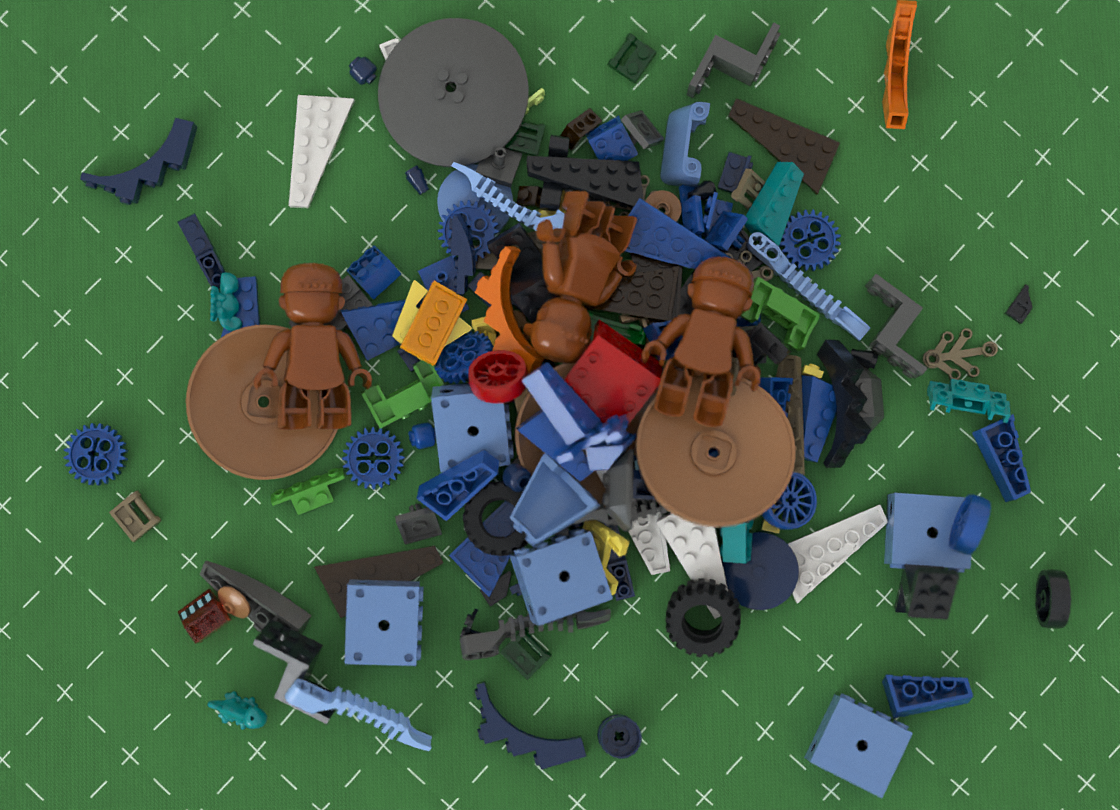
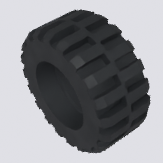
M503 481L489 482L465 504L463 514L464 530L475 547L490 555L506 556L513 554L514 550L528 545L529 542L525 539L527 535L524 531L519 533L515 529L508 536L495 537L486 531L482 522L483 512L490 503L504 500L516 507L524 491L515 492L506 486Z
M698 578V582H694V580L687 581V586L684 584L680 585L677 592L674 591L670 601H668L665 617L666 631L670 633L669 638L671 641H676V647L680 650L684 648L686 654L691 655L695 653L697 654L696 657H702L704 654H707L708 657H713L715 652L721 654L724 652L725 647L730 648L733 645V640H736L741 624L739 601L737 598H734V593L731 589L726 591V585L723 583L717 585L716 580L710 579V582H706L704 578ZM707 605L720 613L722 621L713 629L699 630L692 627L686 621L685 613L694 606Z

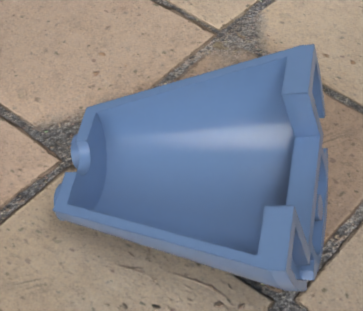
M544 453L510 519L514 522L513 527L519 533L524 531L527 535L525 539L532 546H535L596 510L600 504L568 471Z

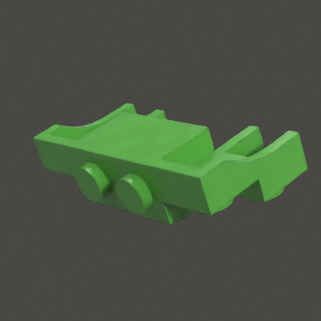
M760 277L755 278L754 291L751 297L753 301L752 306L748 311H744L741 317L754 323L759 319L760 313L788 329L783 341L785 344L797 351L804 349L813 328L818 322L820 314L799 302L797 298L784 293L782 289L771 285Z
M423 360L413 364L412 366L419 379L387 396L384 395L378 383L371 386L368 390L366 389L361 392L380 429L399 418L402 420L412 415L411 412L417 409L420 411L429 406L428 403L432 402V388L435 386H445L434 369L435 366Z

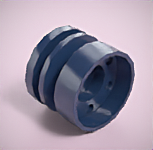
M615 714L608 716L601 722L597 732L598 742L602 749L615 758H629L637 752L641 745L642 735L637 723L624 715ZM616 731L619 733L622 731V738L620 740L618 738L614 739Z

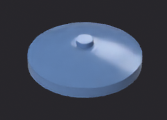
M473 164L466 167L476 171L478 164ZM456 169L450 173L443 181L437 198L438 211L442 221L445 222L442 215H449L446 210L447 208L451 211L454 210L453 204L460 207V201H463L465 205H467L468 200L471 201L472 205L478 201L479 208L485 204V211L488 209L492 210L489 216H496L493 222H498L499 225L495 229L501 231L511 216L478 197L477 193L472 191L471 182L463 172ZM497 183L494 184L495 187L502 190L501 193L503 195L505 194L508 196V199L513 201L510 187ZM461 215L462 218H463V220H464L465 223H466V221H467L466 215ZM479 220L476 223L478 230L485 227L484 220ZM469 228L470 234L485 237V234L475 232Z

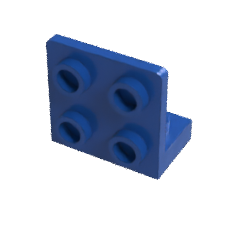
M619 116L586 134L598 159L627 161L638 155Z
M714 192L712 197L709 196L706 201L704 211L707 212V215L704 214L703 217L705 231L702 233L703 236H707L723 211L731 212L733 203L718 200V192Z

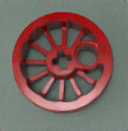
M507 350L490 351L477 357L469 367L468 378L470 388L473 394L484 402H509L519 397L527 388L522 381L528 375L527 366L523 358L514 352Z

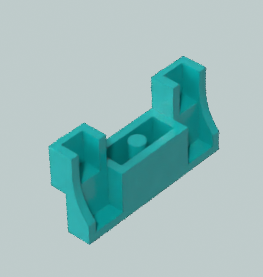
M951 379L949 384L929 382L927 396L930 400V410L934 411L936 404L945 405L947 413H950L951 409L985 414L987 411L988 420H992L994 414L1003 415V423H1007L1010 418V402L1006 400V394L990 391L989 385Z

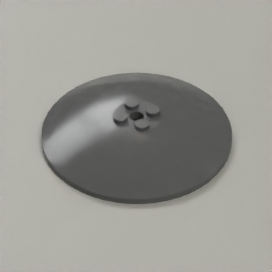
M446 18L432 21L407 34L394 47L386 59L378 86L379 109L384 124L393 139L413 157L428 164L442 167H452L453 162L463 166L476 164L493 156L496 148H504L520 128L526 114L529 99V85L525 66L514 46L501 33L490 26L463 18ZM448 84H455L456 90L454 92L446 91Z

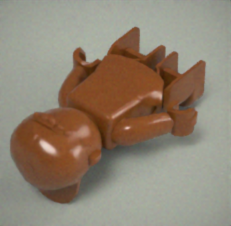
M568 191L565 193L562 207L566 212L562 228H554L553 230L550 219L540 222L536 228L538 239L546 242V244H543L544 281L548 285V291L560 298H552L546 301L538 313L536 322L525 324L523 328L524 333L531 338L533 348L539 355L545 359L564 364H575L591 342V317L587 309L582 305L597 306L605 303L618 287L622 276L632 275L637 266L633 260H624L622 262L623 257L620 256L630 243L637 218L635 216H615L614 207L605 206V203L602 201H587L589 193L585 191Z
M720 256L703 260L695 269L692 283L687 288V293L692 299V306L694 308L691 315L681 314L673 318L657 340L649 342L642 352L643 363L648 362L649 356L654 354L660 357L659 365L663 366L666 350L679 336H683L674 353V357L668 360L663 371L655 401V409L658 412L667 416H682L694 375L703 377V382L693 415L694 420L705 426H721L727 412L733 387V375L730 372L732 349L736 352L740 367L735 385L739 386L741 379L747 378L752 382L750 387L752 392L757 390L760 384V373L753 364L750 339L743 329L736 327V319L744 311H748L753 302L751 299L754 291L753 274L743 263L733 258Z
M302 263L291 266L284 272L281 279L280 293L284 295L280 296L279 305L285 310L287 317L299 325H294L291 329H284L274 336L262 366L264 369L259 371L253 379V385L256 390L262 385L261 376L264 375L271 379V387L278 386V379L274 370H276L281 358L287 351L284 383L279 395L278 429L295 430L306 429L311 426L310 390L318 391L317 429H343L351 426V401L348 387L354 386L355 376H360L363 379L362 386L367 390L372 384L371 374L367 370L360 368L362 365L358 353L347 333L336 330L335 326L324 325L330 323L336 317L338 310L342 309L345 304V299L339 296V294H342L343 287L341 277L333 267L325 264ZM339 353L343 357L348 370L352 372L348 377V386L343 382L344 376L339 361Z

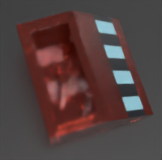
M210 588L178 611L185 630L195 644L203 642L232 620Z

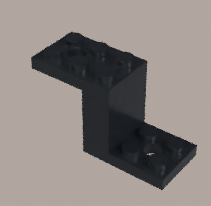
M518 223L488 241L487 246L498 260L500 258L499 254L505 246L517 245L521 250L512 268L510 281L511 297L533 324L537 320L542 305L549 299L560 297L548 291V285L544 281L543 253L522 225Z
M904 564L894 606L895 612L907 613V617L948 620L959 579V571L944 569L942 566Z
M270 619L255 638L253 645L288 662L274 698L328 724L337 709L318 711L316 714H311L291 705L285 699V693L297 679H303L328 692H333L309 680L323 645L314 639L300 634L296 630L282 625L280 622Z

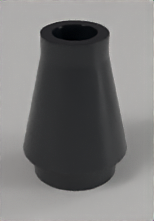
M704 180L696 188L688 192V199L694 195L701 196V200L708 199L709 196L712 197L713 193L716 192V187L712 181Z
M852 348L851 354L860 365L867 369H875L879 354H876L875 351Z

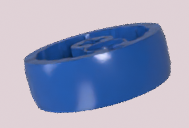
M792 472L789 487L787 485L780 498L776 501V504L761 514L765 521L773 527L782 530L796 529L808 523L813 517L817 506V496L812 483L804 475ZM804 498V502H800L799 499ZM783 511L782 520H780L778 516ZM789 515H790V518H791V522H790V523L787 522Z
M968 494L958 509L950 531V549L964 555H971L975 551L988 523L991 509L989 500L974 494Z

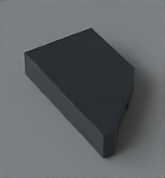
M1028 285L1023 286L1004 313L1019 324L1023 323L1033 308Z
M510 571L499 578L490 597L482 589L480 590L490 607L507 596L511 578Z

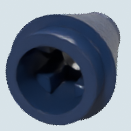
M417 165L405 172L407 181L419 195L429 190L422 168L419 169Z

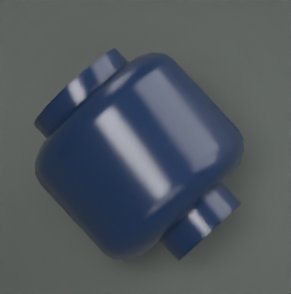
M358 56L349 65L350 76L360 85L371 84L377 78L375 75L377 67L367 57L360 58Z
M514 463L505 469L503 482L513 491L522 492L525 490L532 475L525 467Z

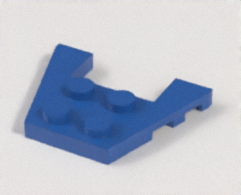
M626 414L619 417L614 415L603 424L601 421L598 422L584 437L574 442L556 457L559 464L575 458L581 450L604 440L609 444L622 439L626 431L625 428H627L629 423Z

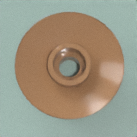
M660 190L653 192L645 200L658 210L663 208L665 210L664 214L676 222L681 215V203L673 193Z
M223 586L219 589L218 599L227 613L237 618H246L250 614V605L239 591L229 586Z

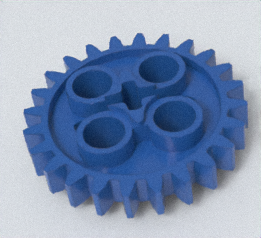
M470 200L467 201V205L460 201V207L453 204L454 210L451 211L447 208L446 210L449 215H442L445 222H439L443 229H439L438 232L443 233V236L438 239L445 241L441 246L443 248L448 247L449 238H452V230H449L450 219H453L455 214L466 215L468 229L471 228L475 232L485 234V237L470 234L472 240L475 238L480 240L479 247L474 248L476 262H478L479 255L485 259V252L491 254L487 242L495 238V234L500 233L499 230L495 229L499 223L493 222L496 216H489L492 210L488 209L485 211V204L479 208L478 201L474 205H472ZM479 220H484L485 227L478 230L476 223ZM447 249L446 253H451V249Z
M804 210L803 215H801L798 211L796 218L791 215L789 217L790 222L788 221L786 224L787 228H785L781 239L783 241L780 242L779 246L784 247L782 252L783 254L787 253L786 258L792 260L791 264L797 263L798 270L801 266H804V271H807L809 267H811L812 271H815L816 266L821 270L823 263L828 266L830 264L829 259H835L832 253L837 254L839 252L835 248L841 245L840 242L836 241L841 235L835 234L839 228H832L835 221L828 222V215L822 218V212L815 215V210H812L810 214H808L807 210ZM810 225H816L819 231H811ZM799 232L801 239H795L792 233ZM822 233L825 234L824 237L816 238L812 243L807 242L797 248L794 247L796 244L805 242L807 238L813 239ZM818 242H824L826 249H820ZM800 250H808L809 256H802Z
M470 331L468 335L464 334L445 346L434 369L444 382L448 381L451 384L454 381L458 384L462 380L465 383L471 363L480 355L493 351L492 348L494 346L484 333L480 334L476 331L473 334Z
M91 423L90 429L86 425H83V431L76 429L78 435L71 434L70 436L73 441H66L70 448L64 449L65 452L69 453V455L63 457L69 460L65 466L72 467L69 473H76L74 479L78 480L81 478V483L88 481V485L92 486L94 482L99 486L102 481L108 484V478L115 480L114 473L121 474L119 467H126L122 464V460H128V458L123 456L128 450L122 449L126 442H120L123 436H115L117 430L113 429L110 431L111 426L107 425L104 428L101 423L98 424L97 428L94 423ZM87 439H90L92 444L86 449L84 443ZM109 441L111 447L108 451H105L103 448L104 443ZM93 452H98L99 456H93ZM84 458H87L88 465L83 468L81 462ZM105 460L107 462V468L105 470H101L100 464L102 461Z
M372 427L371 432L364 428V434L357 431L358 438L351 436L353 443L346 442V445L350 448L349 450H343L347 456L343 457L342 460L348 462L343 467L350 469L346 475L353 474L351 481L358 479V486L364 482L365 489L370 484L373 490L376 489L377 484L382 489L384 482L390 486L389 479L392 478L396 481L395 473L401 474L398 467H404L400 463V460L405 459L404 456H400L404 449H398L401 442H394L396 439L395 435L389 438L390 431L383 434L382 428L378 432H376L375 427ZM385 443L388 445V451L381 454L378 448L381 444ZM362 444L369 446V451L366 454H361L359 451ZM373 453H375L377 457L390 456L391 459L375 460V463H373L371 460H357V457H372ZM363 463L369 465V470L366 473H361L359 469ZM381 463L388 464V470L385 473H380L379 471Z

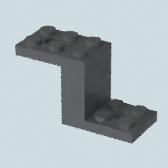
M773 22L757 55L715 35L689 84L687 96L694 98L696 93L700 94L705 82L704 77L708 78L713 68L751 86L753 81L757 82L772 49L775 48L781 35L778 32L780 25Z
M875 274L865 285L868 288L867 291L875 297L879 296L883 299L882 302L889 308L894 307L895 310L869 343L872 347L871 350L875 351L879 356L881 354L885 356L887 362L892 366L900 367L903 370L902 373L907 377L917 378L924 374L927 367L896 344L923 307Z

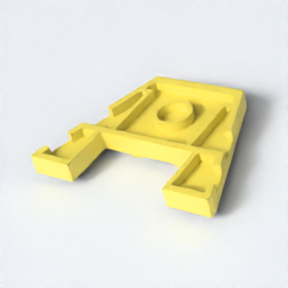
M416 280L411 284L392 337L400 344H402L419 310L416 305L428 292ZM459 317L445 346L469 332L472 327Z
M598 520L584 521L583 528L592 533L611 594L614 595L616 594L618 581L607 570L611 549L619 557L623 556L627 552L629 541Z

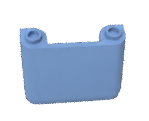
M696 102L674 110L669 114L660 174L661 180L665 184L674 186L685 185L695 188L698 186L701 176V163L695 158L687 157L691 132L695 133L698 125H705L710 103Z

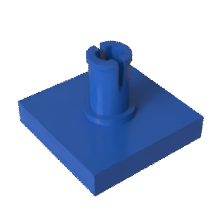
M723 211L704 240L718 249L727 251L731 244L736 249L742 247L741 243L744 244L745 239L738 234L748 218L743 214Z
M452 255L418 270L426 290H429L432 282L435 280L450 290L457 291V288H454V278L457 276L458 269H455V260L452 258Z

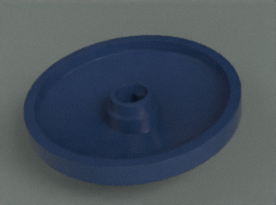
M753 532L751 560L745 564L723 562L722 559V565L728 590H732L734 598L738 599L739 604L753 610H767L779 606L791 596L798 582L799 565L794 551L783 539L771 533Z

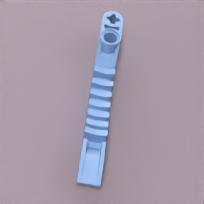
M453 162L451 165L469 178L472 191L476 192L478 197L527 227L533 228L536 231L540 222L550 219L553 230L554 228H562L565 213L559 209L552 216L540 218V212L536 210L532 212L530 209L523 208L508 199V196L505 194L503 195L501 193L502 190L494 186L495 181L461 164Z
M760 232L751 234L747 241L748 250L774 271L775 276L779 275L783 283L786 282L789 288H793L795 293L800 294L805 301L810 302V305L816 307L819 313L822 312L825 318H829L832 323L846 330L855 339L860 341L870 327L848 307L845 306L842 309L839 306L842 303L840 300L832 301L833 296L831 294L826 296L824 294L826 291L823 288L819 290L817 288L818 285L816 283L812 284L808 276L806 278L802 276L804 272L801 270L799 272L796 271L795 268L797 266L794 263H789V260L780 248ZM758 240L760 243L755 246L753 242ZM772 251L775 253L776 258L771 259L766 253Z
M297 679L285 693V699L288 703L308 713L316 714L318 711L335 708L337 709V714L341 715L348 708L347 716L352 717L357 711V719L361 720L366 715L365 722L370 724L375 719L374 727L376 728L382 724L381 732L386 733L389 729L388 738L391 740L400 731L402 733L397 738V741L426 751H430L432 748V736L416 730L410 724L409 717H405L401 712L395 713V710L392 708L388 710L386 709L387 706L383 704L379 706L375 701L369 702V699L366 697L362 699L357 693L353 695L349 690L342 692V688L337 687L334 692H328L303 679Z

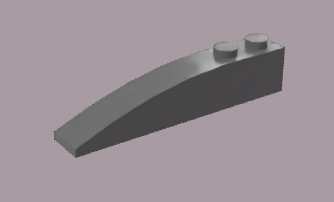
M205 561L200 576L217 592L221 587L229 586L239 591L246 598L250 605V614L247 617L255 623L253 627L257 631L261 632L270 619L280 622L282 625L296 630L300 634L307 627L312 615L282 594L245 574L209 561Z

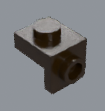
M519 186L516 204L540 209L542 188L539 186Z

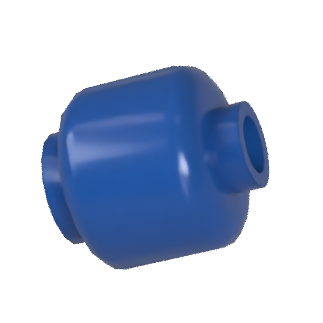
M428 422L412 426L411 431H409L411 445L417 449L434 446L436 440L435 427L433 428Z

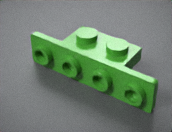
M342 467L339 469L334 468L326 474L315 475L307 481L294 483L289 488L278 489L271 494V503L274 506L291 499L297 514L300 515L334 502V497L328 485L345 479L344 470Z

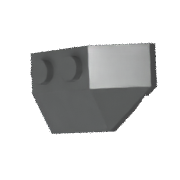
M862 366L864 370L856 382V386L868 400L859 415L873 430L884 418L882 384L879 377Z
M634 450L626 452L603 474L605 493H603L602 503L605 505V511L626 532L633 528Z

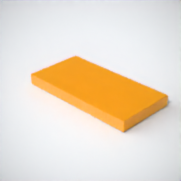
M434 280L400 348L434 366L467 299Z

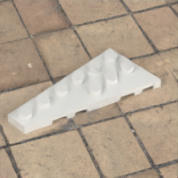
M298 95L289 207L309 208L355 99Z
M596 470L603 483V474L607 470ZM633 499V504L636 508H638L637 501L642 500L643 504L647 506V499ZM658 512L656 516L647 515L648 518L638 517V520L633 521V528L628 532L651 575L669 572L670 565L666 538L656 523L657 519L662 517L661 512Z
M881 505L872 507L788 543L794 551L799 565V578L792 593L796 604L888 523Z
M672 513L657 519V525L690 579L694 580V582H698V578H704L706 582H710V579L716 580L717 585L720 583L726 585V591H728L715 527L696 525ZM707 606L714 619L721 616L717 610Z

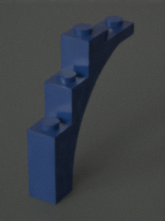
M175 118L172 129L161 148L140 166L112 176L100 177L82 172L80 180L88 188L97 189V187L104 188V191L115 194L120 203L131 205V203L138 204L143 184L151 188L156 186L162 187L167 167L176 171L180 169L186 170L197 126L192 121Z
M485 681L477 683V688L474 689L477 700L481 699L483 706L480 708L482 719L486 718L487 722L480 723V728L477 729L480 741L484 740V743L488 744L508 738V741L505 742L508 753L512 752L513 757L536 750V754H533L536 766L540 765L541 770L586 757L581 735L567 739H547L528 734L512 725L499 713L490 700Z

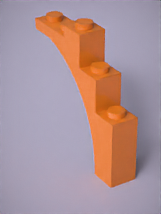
M897 0L892 26L888 33L886 42L888 58L884 72L886 88L882 101L886 128L905 129L909 114L907 103L908 59L917 1Z
M505 246L499 254L500 258L497 264L491 270V276H482L477 283L475 293L491 304L486 311V317L483 322L500 333L495 340L492 350H507L518 354L525 361L528 374H530L542 365L545 358L534 350L516 322L511 304L510 281L513 265L521 250L516 246Z

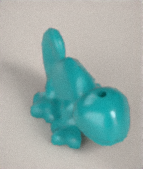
M225 272L221 274L220 292L216 286H211L210 320L217 321V318H219L221 326L232 332L242 327L241 320L234 316L239 310V303L232 294L238 290L239 283L234 274Z
M236 691L226 693L224 695L226 700H212L207 703L208 707L220 712L218 716L222 718L223 723L235 721L236 725H240L242 730L246 727L249 729L261 728L268 719L267 714L255 703L254 697L242 699L237 695Z

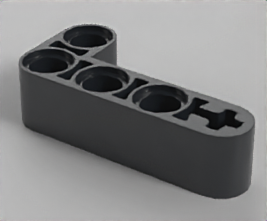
M551 135L548 157L568 158L570 137ZM554 182L543 183L540 201L541 210L556 212L560 208L563 190L561 184Z

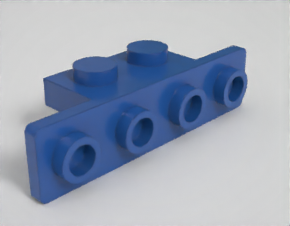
M681 185L679 193L683 226L702 238L701 234L705 231L701 196L694 195L688 199V192L692 191L695 187Z

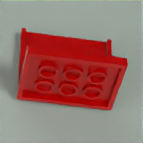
M599 319L594 326L592 342L563 380L599 417L602 423L607 422V419L614 415L619 417L626 414L630 423L659 386L662 379V366L651 355L649 356V361L643 363V349Z

